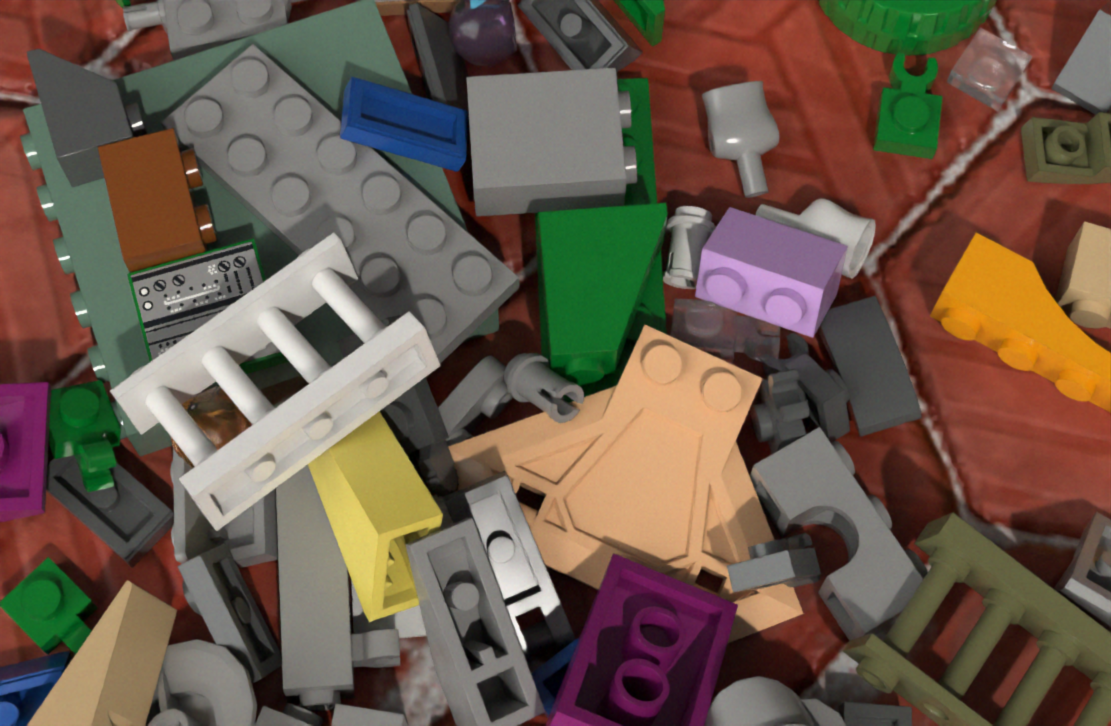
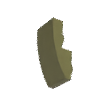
M1098 112L1087 123L1031 117L1021 127L1028 182L1054 184L1111 183V113Z

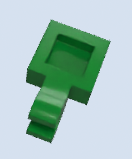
M102 380L52 389L49 445L54 459L74 455L87 492L114 487V480L109 468L116 467V459L112 447L119 446L121 429Z
M49 557L0 601V607L47 655L62 642L76 655L92 632L84 621L98 609L88 596Z

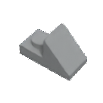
M1096 512L1082 533L1072 562L1053 589L1111 632V520Z

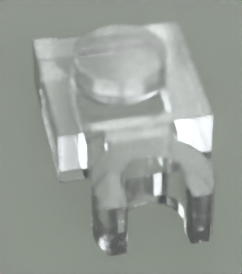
M675 298L671 337L732 365L734 362V352L746 353L750 358L760 362L779 359L780 338L764 337L761 335L780 336V326L751 316H737V311L719 306L713 302Z

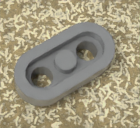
M492 355L482 359L438 407L449 438L445 439L448 446L473 438L474 436L471 433L486 416L490 419L496 418L512 399L504 381L506 366ZM419 451L414 452L416 458H419Z

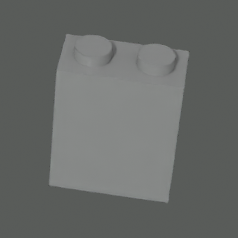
M616 68L466 77L476 217L624 206L626 184L637 183V163L635 146H623L622 129L631 128V102L629 91H618Z

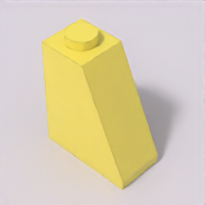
M379 411L308 464L362 609L369 622L419 605L405 544L440 530L443 517L442 511Z

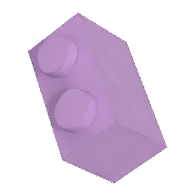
M729 207L702 248L695 297L813 338L837 295L848 246Z

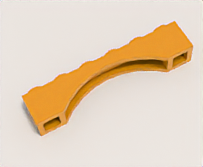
M976 232L944 287L930 317L940 321L943 328L951 335L962 340H975L998 352L1000 359L1009 366L1022 371L1031 370L1054 382L1056 388L1065 396L1081 402L1089 401L1111 413V353L1096 344L1067 317L1046 289L1032 261Z

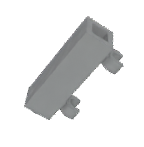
M307 464L276 487L283 691L287 703L299 702L301 708L309 711H328L335 709V704H341V699L355 698L354 667L382 668L400 665L399 629H381L362 634H352L349 572Z

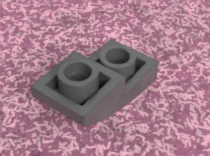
M876 296L829 309L818 328V332L837 374L847 386L850 394V400L846 403L847 409L860 437L922 418L921 408L905 363Z

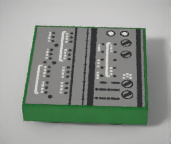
M254 238L127 274L149 361H153L266 281ZM270 342L239 366L246 374L289 361L273 342Z

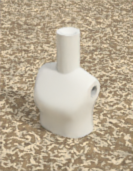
M823 198L813 201L800 215L765 204H761L756 212V216L847 245L842 275L851 279L858 274L864 264L875 236L876 225L874 219L852 214L832 201Z

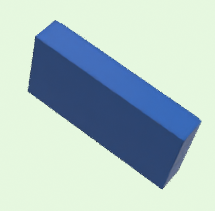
M352 76L344 90L340 139L458 172L466 161L469 111Z

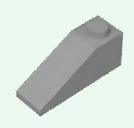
M467 517L405 544L433 665L456 726H517L544 713L543 704L473 518Z

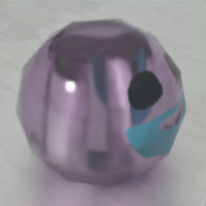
M461 0L454 6L448 21V35L453 48L463 59L473 65L491 67L506 61L517 51L515 22L509 0Z

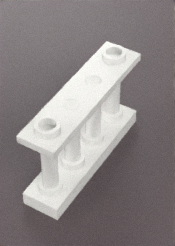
M334 232L314 247L302 252L290 264L153 361L138 368L130 377L110 390L141 435L160 422L195 467L180 477L179 480L216 531L441 366L425 327L410 311L391 325L385 326L349 288L351 284L358 280V277L341 239ZM326 302L364 343L333 367L323 359L294 326ZM270 342H273L309 383L277 408H274L239 366ZM215 382L219 384L252 424V426L219 450L183 407L195 395H198Z

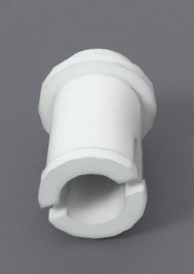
M681 206L676 209L675 216L668 219L667 229L672 233L666 271L663 274V281L666 284L681 289H696L702 248L716 228L714 223L711 222L712 214L709 211L695 206Z

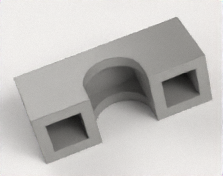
M818 427L754 464L750 478L762 509L781 538L800 527L811 524L829 527L841 536L848 550V564L828 575L818 594L849 640L872 633L876 636L895 623L928 571L919 556L911 549L904 551L891 532L892 521L883 503L873 494L867 496L853 476L855 474L853 461L846 449L838 441L830 442L822 429Z

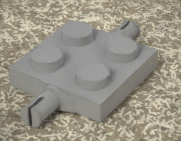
M158 0L156 2L123 6V15L128 31L163 25L168 35L173 60H177L288 24L292 9L291 3L305 0Z

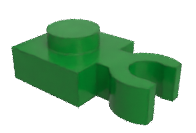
M897 53L889 73V81L893 89L883 87L879 98L873 150L933 159L938 145L943 96L927 93L932 88L938 73L936 58L929 57L923 75L913 76L907 73L904 68L905 54Z

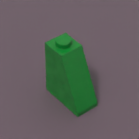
M666 203L538 212V241L550 369L575 384H586L602 379L605 374H615L664 242L668 215Z

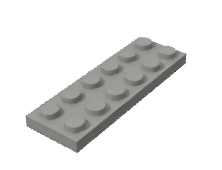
M254 44L249 46L161 122L164 130L174 128L183 151L194 148L199 165L297 255L314 247L334 232L341 239L358 277V280L351 284L349 288L380 321L398 315L402 317L410 311L425 327L439 363L447 358L519 289V277L377 152L371 147L340 139L341 121Z

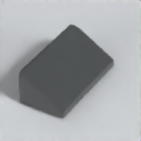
M522 0L517 5L572 70L616 68V72L635 61L643 53L640 47L599 0Z
M420 4L409 5L407 16L410 39L427 98L469 111L466 79L469 75L454 28L447 21ZM468 113V130H470V126H469V113Z

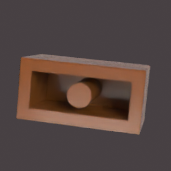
M174 128L98 147L123 260L130 273L208 251L206 244L218 241L208 204L199 206L196 204L193 188L204 186L194 148L182 151Z

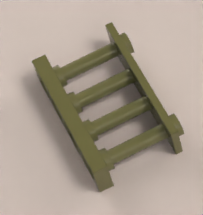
M954 512L927 523L914 544L930 556L928 562L931 568L884 640L882 641L872 633L849 640L843 649L846 655L858 663L856 672L862 679L885 693L895 691L939 726H1027L1064 665H1073L1091 679L1090 687L1094 691L1073 726H1107L1111 720V633ZM964 582L984 597L982 604L986 609L937 683L905 658L954 583ZM1019 624L1038 639L1036 645L1040 651L992 725L965 705L961 699L1008 625Z

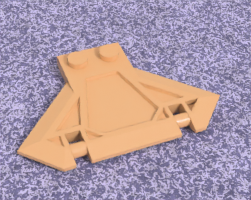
M644 325L618 384L584 397L583 404L575 401L569 402L580 410L570 421L558 423L551 419L546 412H542L448 446L455 463L454 468L457 470L459 477L458 490L505 471L515 494H517L521 486L545 497L539 511L520 502L519 504L544 564L547 567L598 590L608 563L614 553L738 604L728 643L804 614L793 587L779 584L763 589L733 592L727 565L750 560L748 547L775 540L736 443L738 434L763 378L650 326ZM700 570L723 579L718 593L695 583Z

